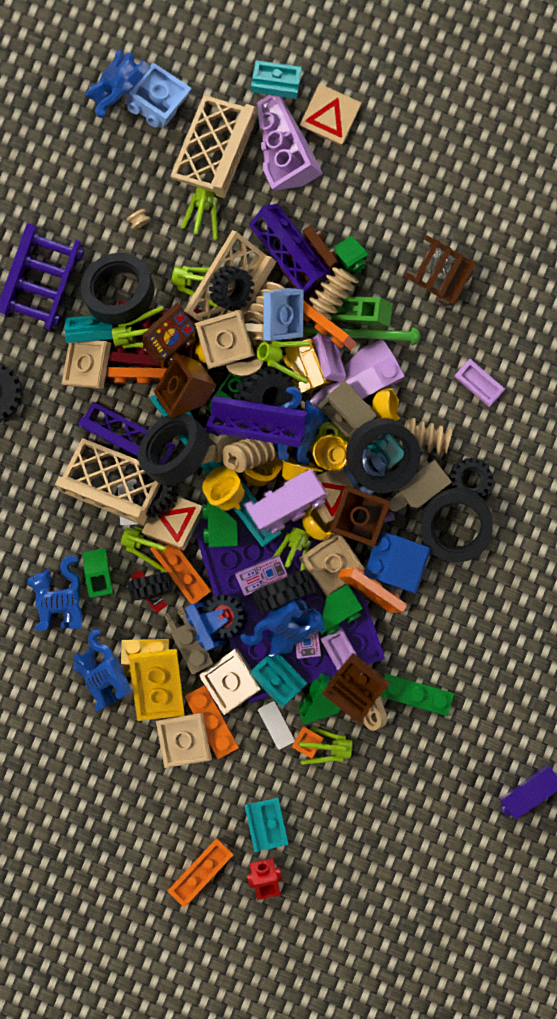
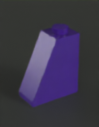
M544 765L499 799L502 803L499 806L507 818L512 816L513 819H518L557 792V775L550 766Z

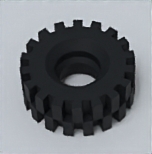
M1 363L0 423L4 419H10L13 413H17L18 406L22 404L21 397L23 396L20 380L9 367Z
M263 365L257 372L240 377L242 383H237L235 388L239 389V392L234 393V398L241 401L263 404L262 396L270 388L271 398L266 405L281 407L293 400V396L288 394L286 389L292 387L295 383L289 379L291 376Z
M305 569L269 583L253 591L252 594L262 615L293 600L311 595L316 592L308 570Z

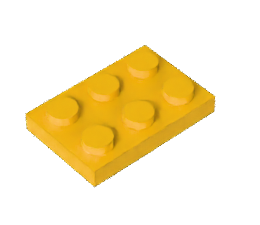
M177 649L129 654L137 721L185 716Z

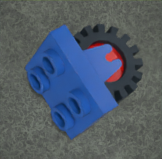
M230 594L218 595L207 602L193 603L185 608L187 611V621L192 627H195L198 633L196 636L198 643L202 648L205 647L206 651L220 648L227 644L225 638L240 633V630L244 629V623L248 620V618H245V615L248 612L244 610L245 604L241 603L238 597H233Z

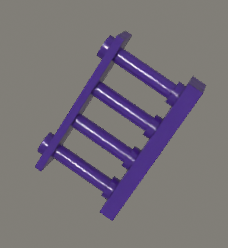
M27 223L0 297V316L7 318L9 312L13 313L14 311L46 322V331L52 333L53 327L57 328L61 315L58 313L76 262H80L83 257L84 249L81 248V241L75 240L74 246L70 247L40 237L37 227ZM38 245L70 256L66 268L62 269L33 259L30 255L32 247ZM30 267L62 278L58 291L25 281L22 277L24 269ZM22 289L54 300L50 313L17 303V300L14 299L17 290L21 291Z

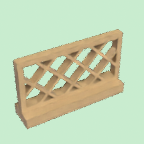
M203 95L171 173V179L215 192L216 196L225 198L257 119L255 106L246 104L244 107ZM207 103L217 106L219 110L209 116H206L204 112ZM231 111L240 113L238 119L228 123L225 114ZM222 116L225 125L213 130L210 121ZM207 123L210 132L198 137L196 133L197 127ZM229 130L231 134L230 139L220 143L216 135ZM214 137L217 145L205 150L201 142ZM199 144L202 152L190 157L188 154L189 147ZM220 150L223 155L221 160L212 164L208 155ZM205 157L209 165L197 171L193 162ZM190 164L194 172L187 176L180 175L181 167ZM212 170L214 174L212 183L202 181L200 175Z
M232 230L186 306L185 313L197 322H201L204 319H210V315L215 313L221 316L234 312L219 306L210 309L209 299L211 298L208 294V286L210 280H215L216 278L213 274L215 272L220 273L219 268L222 262L227 261V265L234 266L233 259L241 256L242 267L240 269L247 271L253 278L250 281L254 282V286L251 287L254 290V294H249V297L252 298L251 301H245L247 304L245 308L241 306L244 315L277 261L265 255L238 232ZM237 239L240 243V251L232 253V246ZM247 254H256L251 263L247 265ZM235 280L228 287L227 293L230 292V295L235 290ZM203 301L204 312L196 314L194 312L198 302Z
M84 438L81 439L63 477L59 476L55 483L61 493L140 525H144L147 519L146 513L160 487V484L156 481L145 485L142 475L147 473L144 470L140 471L137 459ZM85 447L94 449L96 456L83 460L82 453ZM108 456L114 457L116 464L104 469L101 459ZM98 461L101 470L88 475L85 465ZM129 464L135 465L137 472L124 477L121 467ZM83 468L85 477L77 480L70 478L75 469ZM118 469L121 479L109 483L106 473ZM103 475L106 485L98 488L93 487L91 479ZM139 477L142 487L129 491L127 481ZM123 483L127 493L120 496L113 495L111 488ZM144 492L146 499L143 505L140 506L133 502L132 496Z

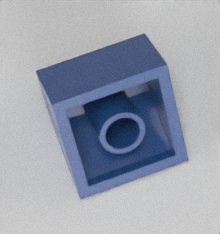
M380 532L375 547L373 546L365 570V576L382 584L416 594L431 548L395 535Z

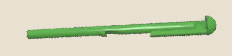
M315 325L303 326V335L316 336L321 333L314 328ZM413 327L412 331L340 328L351 338L411 341V346L416 345L420 340V332Z

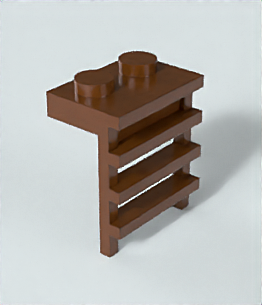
M311 225L303 229L305 239L328 267L332 275L335 274L332 268L339 269L337 253L332 247L328 249L324 244L326 240L319 230L314 231ZM287 254V258L289 257V259L294 264V258L292 257V255ZM276 262L275 266L277 265L279 267V269L282 271V273L285 275V277L288 279V281L291 283L294 289H297V287L293 284V282L290 280L287 274ZM301 272V275L308 283L309 277L305 272ZM323 281L317 282L311 290L316 289Z
M426 235L424 240L431 243L427 254L415 276L406 272L404 277L438 296V302L445 306L455 304L462 294L465 283L470 279L476 262L467 259L461 253L455 252L449 246L443 245L439 240ZM439 248L443 250V253L427 283H425L420 278L435 250ZM451 255L455 260L442 285L437 290L432 286L448 256Z
M352 653L334 674L321 694L360 725L374 702L385 691L390 682Z

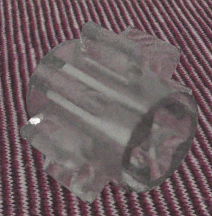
M441 249L435 250L427 265V270L431 274L443 253ZM448 256L437 278L446 277L455 260L453 256Z

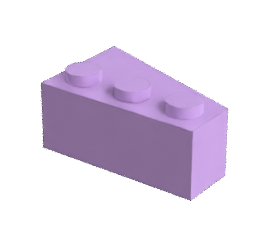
M310 469L284 483V486L275 492L269 491L265 493V498L254 505L250 501L245 506L259 530L275 534L285 528L283 524L291 519L294 522L305 515L304 511L311 507L316 509L326 502L324 499L329 497L316 473Z

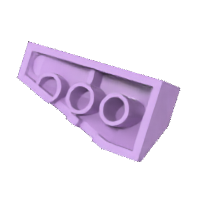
M268 95L258 101L259 127L262 129L263 139L261 149L264 151L263 171L272 190L304 186L322 175L323 173L312 150L282 97Z
M382 339L360 349L343 366L346 374L345 381L355 389L362 400L375 395L381 389H387L403 381L405 377L394 355ZM331 380L332 383L324 386L310 400L312 406L319 408L318 404L342 382Z

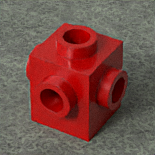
M273 858L249 863L251 873L247 874L250 888L255 889L257 901L280 896L278 882L283 881L280 867L275 868Z

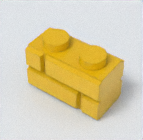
M313 339L302 341L310 342V346L288 347L284 349L286 353L284 356L286 366L289 369L292 368L293 372L308 380L307 383H303L292 378L295 383L294 386L301 393H309L332 383L331 380L324 379Z

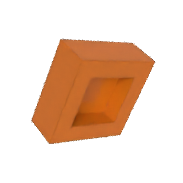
M303 726L291 747L312 759L317 749L300 747L299 743L321 744L324 738Z

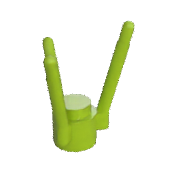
M197 187L196 194H192L191 203L181 225L182 229L186 228L196 205L198 212L194 234L197 235L203 209L208 210L211 206L213 239H218L216 208L218 199L214 197L215 192Z
M175 266L171 284L177 286V291L193 296L195 291L186 286H191L193 280L202 281L204 276L194 275V273H207L209 268ZM209 299V305L216 308L217 305Z
M161 306L153 309L132 322L112 328V338L115 346L122 345L124 349L130 347L143 348V342L131 341L135 340L134 336L143 335L148 329L133 331V328L128 326L163 311L164 307Z
M273 340L271 344L267 342L260 344L257 350L259 360L267 362L268 366L274 367L303 383L308 382L301 375L277 362L284 360L280 347L310 346V342H280Z
M136 526L133 529L126 527L121 539V545L126 546V551L135 554L158 570L167 572L162 565L136 549H140L142 544L165 551L166 547L145 540L144 535H141L143 534V529Z
M293 527L291 533L286 534L284 541L274 556H280L289 543L288 547L291 550L285 567L289 568L296 550L302 551L303 548V555L309 551L311 541L308 539L310 535L306 531ZM302 562L300 571L306 569Z
M313 726L310 727L311 731L337 741L333 740L332 745L309 742L299 743L300 747L331 750V755H335L301 760L302 765L332 761L343 762L344 759H350L352 740H347L345 735H337Z

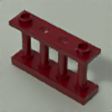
M148 308L145 313L153 310L154 308ZM194 309V312L198 314L201 313L202 310ZM163 310L142 320L141 329L150 328L152 317L161 318L168 310ZM187 314L193 325L196 327L195 323H197V321ZM143 335L140 337V342H143ZM197 340L191 348L186 350V355L184 356L197 360L194 351ZM121 345L113 348V352L109 354L108 364L162 368L143 348H139L136 354L127 353V350Z

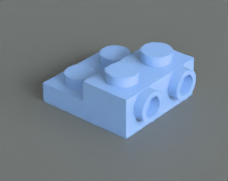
M152 63L149 71L136 84L134 89L127 94L125 104H127V108L131 113H140L146 117V121L152 127L159 126L164 129L176 114L177 108L190 94L192 88L155 63Z
M286 288L264 292L263 340L273 341L303 337V289Z

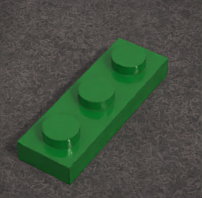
M385 674L384 678L390 684L380 697L448 716L454 693Z

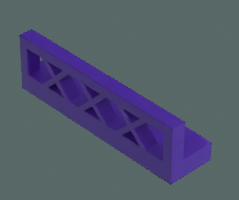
M278 203L263 206L249 223L250 228L297 289L304 290V295L308 294L317 282L327 280L326 276L332 275L331 271ZM262 219L267 223V232H263L258 225ZM273 236L278 237L280 240L281 250L276 249L274 246ZM287 254H291L294 258V267H290L287 263ZM301 272H305L310 279L306 285L301 281Z
M214 396L211 401V416L206 425V431L300 447L306 433L307 412ZM215 422H221V423H226V424H225V425H216ZM244 426V427H249V428H248V429H240L239 427ZM268 430V431H272V432H271V433H263L262 431ZM291 434V435H297V437H296V438H293V437H287V436H285V435Z
M92 402L85 417L82 416L78 423L81 428L137 458L140 446L133 443L131 435L137 433L145 435L148 430L95 402ZM95 409L104 413L105 423L97 424L90 420ZM108 416L114 418L115 420L109 421ZM117 422L125 424L127 433L122 435L112 432L110 424ZM128 426L135 429V431L130 432ZM170 442L166 444L169 449L163 459L159 457L158 465L167 464L176 445Z

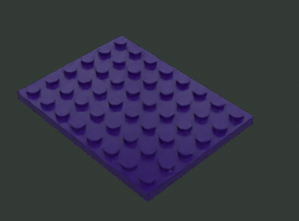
M230 509L225 512L237 522L238 547L209 548V543H204V529H208V519H200L194 533L214 595L230 594L233 597H238L239 601L245 604L244 610L248 612L245 615V618H248L247 622L244 623L245 627L239 631V634L228 637L232 651L238 648L251 670H253L270 654L272 646L267 635L273 632L269 629L264 630V637L256 645H246L241 641L240 637L242 634L255 635V626L266 618L270 612L261 615L253 594L244 596L235 573L272 558L284 541L286 534L291 533L293 527L303 531L306 530L304 529L302 518L294 522L291 519L283 524L285 528L281 530L282 534L262 548L235 511ZM310 536L308 539L311 541L309 551L324 540H317ZM288 543L280 558L287 575H292L300 572L301 560L299 557L303 555V548L302 551L296 550L289 568H286L285 564L291 550L288 547ZM310 575L316 592L302 598V600L306 602L307 609L315 608V610L323 615L327 597ZM349 586L363 609L359 611L361 616L350 623L345 619L338 625L343 629L356 655L366 664L384 660L385 657L365 596ZM318 631L321 656L297 659L295 644L292 653L280 654L307 684L312 683L315 679L317 680L321 673L331 677L338 671L321 641V638L327 636L326 632L321 634ZM262 689L250 697L248 701L251 703L270 697V695Z

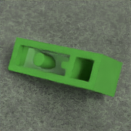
M340 297L343 304L341 306L335 305L337 309L335 314L329 312L332 318L330 321L390 327L393 303L374 297H348L346 299Z

